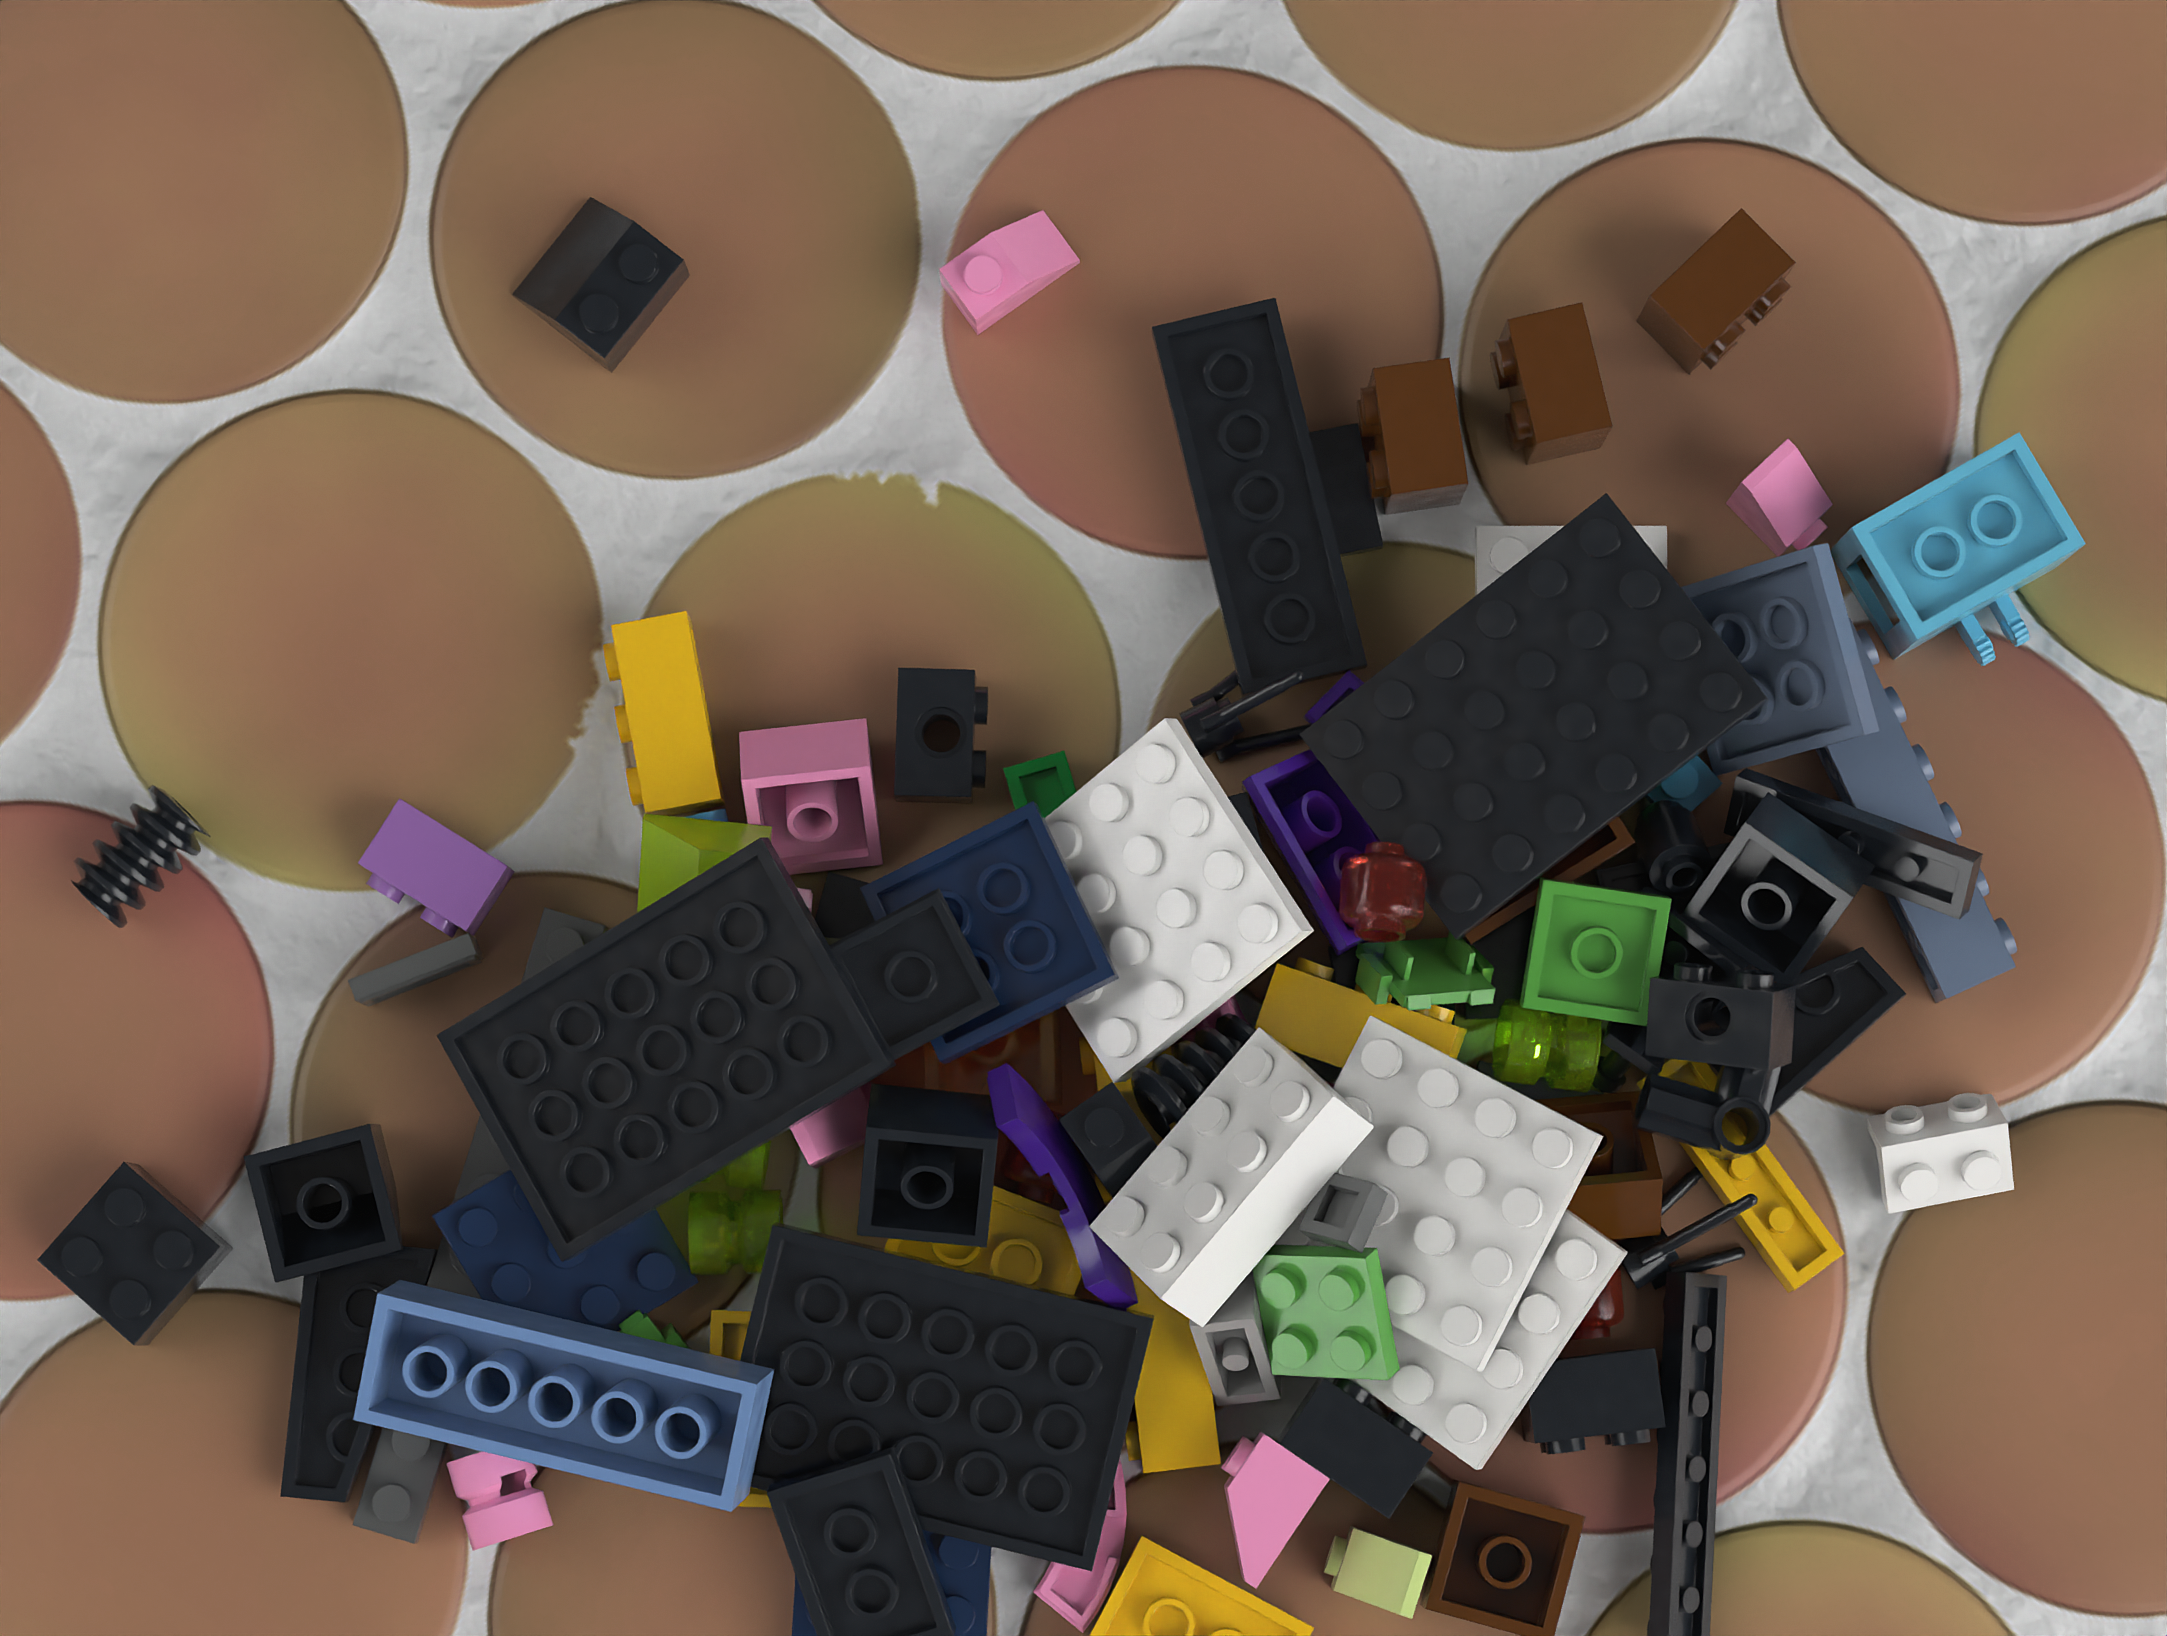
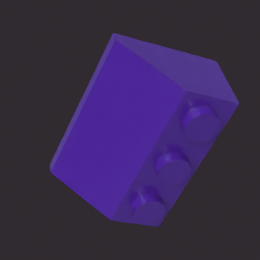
M1311 749L1253 774L1242 781V791L1247 792L1250 805L1257 819L1265 829L1285 864L1289 875L1297 885L1337 957L1356 948L1358 944H1364L1403 921L1400 917L1406 918L1419 911L1416 908L1414 896L1412 897L1409 909L1402 915H1395L1389 911L1388 903L1369 893L1371 891L1383 899L1389 900L1393 895L1412 892L1415 889L1405 872ZM1399 885H1407L1411 887L1409 890L1405 888H1397L1393 890L1394 887Z

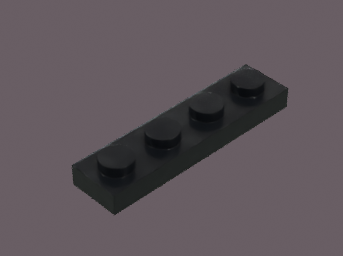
M1748 768L1736 776L1724 829L1725 834L1735 837L1767 792H1769L1873 864L1875 868L1864 882V885L1959 920L1969 912L1983 853Z

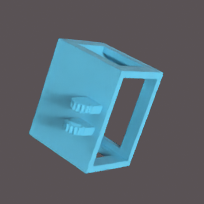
M2019 432L1851 527L1830 551L1834 561L1893 660L1955 626L1974 659L1981 666H1985L1995 660L1996 656L1989 637L1984 633L1974 614L1989 606L2003 634L2015 647L2029 641L2030 636L2027 627L2011 601L2009 594L2058 567L2086 543ZM1862 557L1900 620L1895 626H1893L1857 565V562Z

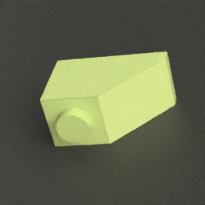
M1350 1526L1346 1539L1335 1535L1326 1560L1324 1573L1334 1576L1330 1587L1333 1591L1412 1619L1432 1555L1422 1549Z

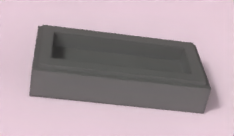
M467 933L349 979L348 982L355 1001L369 1007L482 963L481 960L484 958L477 939Z

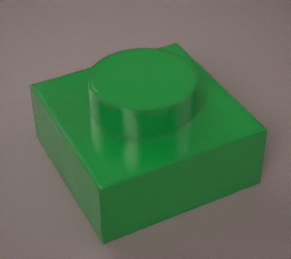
M1065 751L1003 768L1015 810L1034 801L1039 806L1045 819L1077 792Z

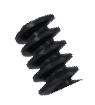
M154 785L148 788L155 804V808L152 811L136 803L129 807L137 823L134 829L117 821L111 824L119 842L115 847L99 839L92 843L100 859L97 865L80 857L74 860L82 879L78 883L72 881L73 885L118 928H123L127 924V918L120 905L121 903L137 910H142L146 906V902L139 886L142 885L155 892H160L164 888V883L157 868L161 867L174 874H178L183 868L176 850L180 849L190 855L197 856L201 852V847L194 832L198 831L211 837L180 803L165 790Z
M1226 1013L1217 1019L1216 1029L1206 1026L1197 1031L1194 1039L1195 1043L1184 1040L1175 1045L1174 1056L1164 1053L1153 1060V1070L1141 1067L1132 1073V1090L1137 1105L1149 1124L1163 1139L1171 1131L1169 1124L1173 1122L1177 1124L1254 1034L1257 1029L1252 1024L1240 1019L1236 1015Z

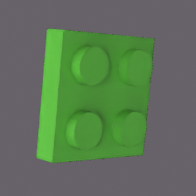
M1540 877L1520 1006L1533 1010L1647 1026L1650 978L1659 976L1672 899L1663 895Z
M1274 1244L1252 1269L1272 1375L1389 1380L1400 1369L1377 1248L1364 1247L1363 1252L1359 1253L1337 1246Z

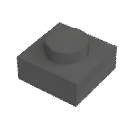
M1334 1173L1311 1200L1298 1230L1314 1241L1362 1253L1388 1193L1373 1182Z

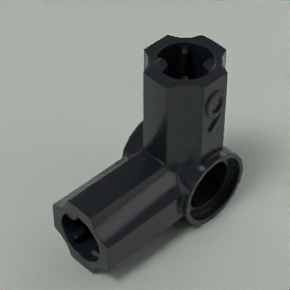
M1721 1065L1714 1092L1650 1073L1647 1075L1638 1095L1634 1110L1633 1128L1707 1150L1711 1155L1724 1160H1733L1756 1152L1766 1143L1770 1135L1771 1122L1768 1115L1781 1067L1767 1071ZM1727 1112H1734L1740 1115L1746 1123L1747 1137L1742 1145H1735L1724 1136L1722 1120Z

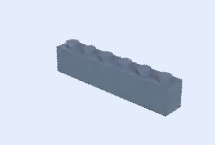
M1849 618L1879 731L1815 749L1833 788L1842 803L1958 844L1956 838L1962 836V831L1956 815L1946 801L1938 804L1928 783L1929 780L1934 778L1931 763L1919 744L1910 745L1900 724L1907 720L1903 704L1892 686L1883 688L1873 667L1879 663V656L1875 645L1865 629L1856 631ZM1979 869L1969 912L1960 920L1883 892L1935 1003L1950 998L2016 967L2011 957L2012 954L2017 952L2014 937L2006 922L2001 917L1994 920L1983 897L1989 894V887L1981 869Z

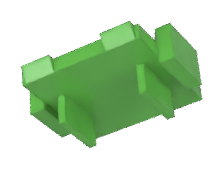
M1450 931L1448 937L1398 941L1394 935H1387L1386 942L1364 943L1357 946L1356 956L1360 961L1355 982L1375 1005L1387 1004L1389 994L1402 1007H1406L1408 1010L1431 1009V1005L1468 1002L1470 1005L1493 1004L1495 988L1492 986L1491 980L1494 967L1473 945L1469 946L1463 938L1460 940L1455 939Z

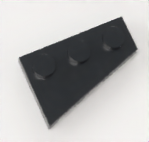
M1863 947L1800 973L1792 983V985H1796L1792 1061L1781 1066L1768 1115L1769 1118L1905 997L1906 993ZM1724 1007L1713 1014L1715 1022L1726 1030L1730 1024V1011L1728 1007ZM1707 1063L1718 1076L1721 1065Z

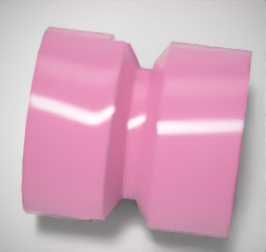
M483 1451L446 1463L456 1497L467 1500L470 1506L462 1517L472 1550L554 1525L544 1491L532 1488L530 1482L538 1472L535 1464Z

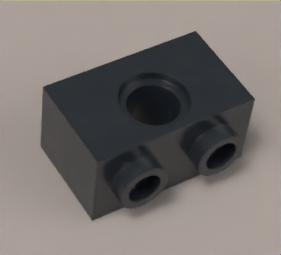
M898 668L894 781L896 802L973 804V788H985L986 750H974L975 725H987L988 687L976 686L975 670ZM946 720L952 722L960 730L959 742L953 749L947 752L933 751L924 743L926 729L936 721Z
M1693 962L1674 963L1672 972L1650 978L1646 1056L1767 1071L1791 1063L1796 985L1774 983L1775 973L1764 970H1736L1735 978L1712 976V965ZM1716 998L1723 1001L1730 1011V1024L1727 1030L1720 1027L1713 1018L1712 1006Z

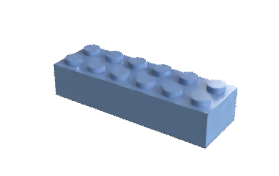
M399 1280L377 1294L353 1420L732 1512L750 1492L774 1369Z

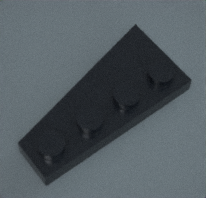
M403 1246V1250L304 1276L280 1497L349 1502L376 1425L356 1421L353 1418L377 1294L399 1280L426 1286L438 1252L437 1249Z

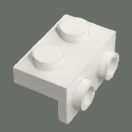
M1963 1093L1952 1097L1946 1102L1920 1107L1912 1105L1896 1106L1884 1114L1867 1118L1868 1130L1877 1148L1882 1202L1888 1214L2014 1190L2008 1122L1991 1094Z

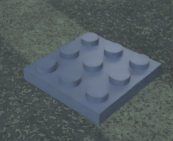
M1828 543L1814 545L1681 587L1769 699L1707 748L1711 767L1716 776L1879 731Z

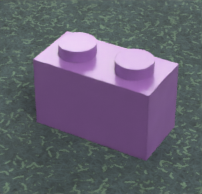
M400 798L358 862L359 865L372 872L366 883L367 885L397 904L400 903L406 893L426 906L420 916L421 919L452 938L459 927L469 934L475 935L515 872L506 864Z

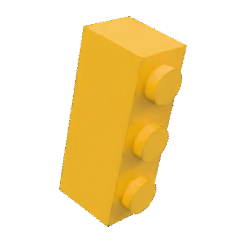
M687 611L611 625L614 642L603 644V651L610 682L621 680L625 704L614 706L620 741L622 744L632 742L637 766L626 768L632 805L644 804L646 814L665 816L726 805L692 621Z
M1298 957L1294 968L1279 963L1276 964L1255 1024L1256 1029L1260 1027L1287 1049L1342 1069L1370 1015L1456 1060L1467 1029L1451 1024L1455 1014L1452 1010L1437 1005H1431V1009L1408 1010L1405 1007L1391 1003L1393 997L1391 994L1388 996L1387 1004L1375 1005L1357 984L1353 990L1331 982L1335 969Z

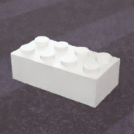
M1259 1027L1089 1227L1161 1300L1201 1327H1204L1374 1126L1302 1059Z

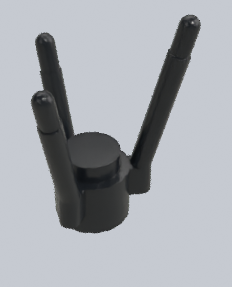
M1234 670L1209 691L1190 699L1193 707L1179 713L1201 757L1205 758L1216 752L1220 763L1240 753L1303 740L1299 734L1311 726V724L1236 740L1233 738L1244 732L1237 716L1302 682L1305 676L1301 670H1296L1230 703L1228 697L1222 698L1239 685L1236 671Z
M1696 1166L1662 1195L1661 1216L1703 1177ZM1747 1194L1670 1236H1667L1661 1226V1235L1623 1238L1615 1242L1628 1252L1621 1263L1637 1290L1650 1282L1655 1290L1666 1284V1271L1698 1273L1744 1258L1745 1250L1742 1247H1736L1669 1266V1264L1679 1259L1675 1249L1755 1206L1758 1200L1754 1194Z

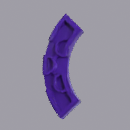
M1006 1063L987 1072L996 1127L1021 1151L1038 1177L1047 1173L1050 1174L1055 1188L1067 1204V1208L1061 1210L1059 1215L1076 1254L1085 1288L1112 1307L1126 1309L1137 1304V1295L1129 1267L1089 1227L1106 1205L1087 1166L1066 1131L1037 1092L1010 1065Z

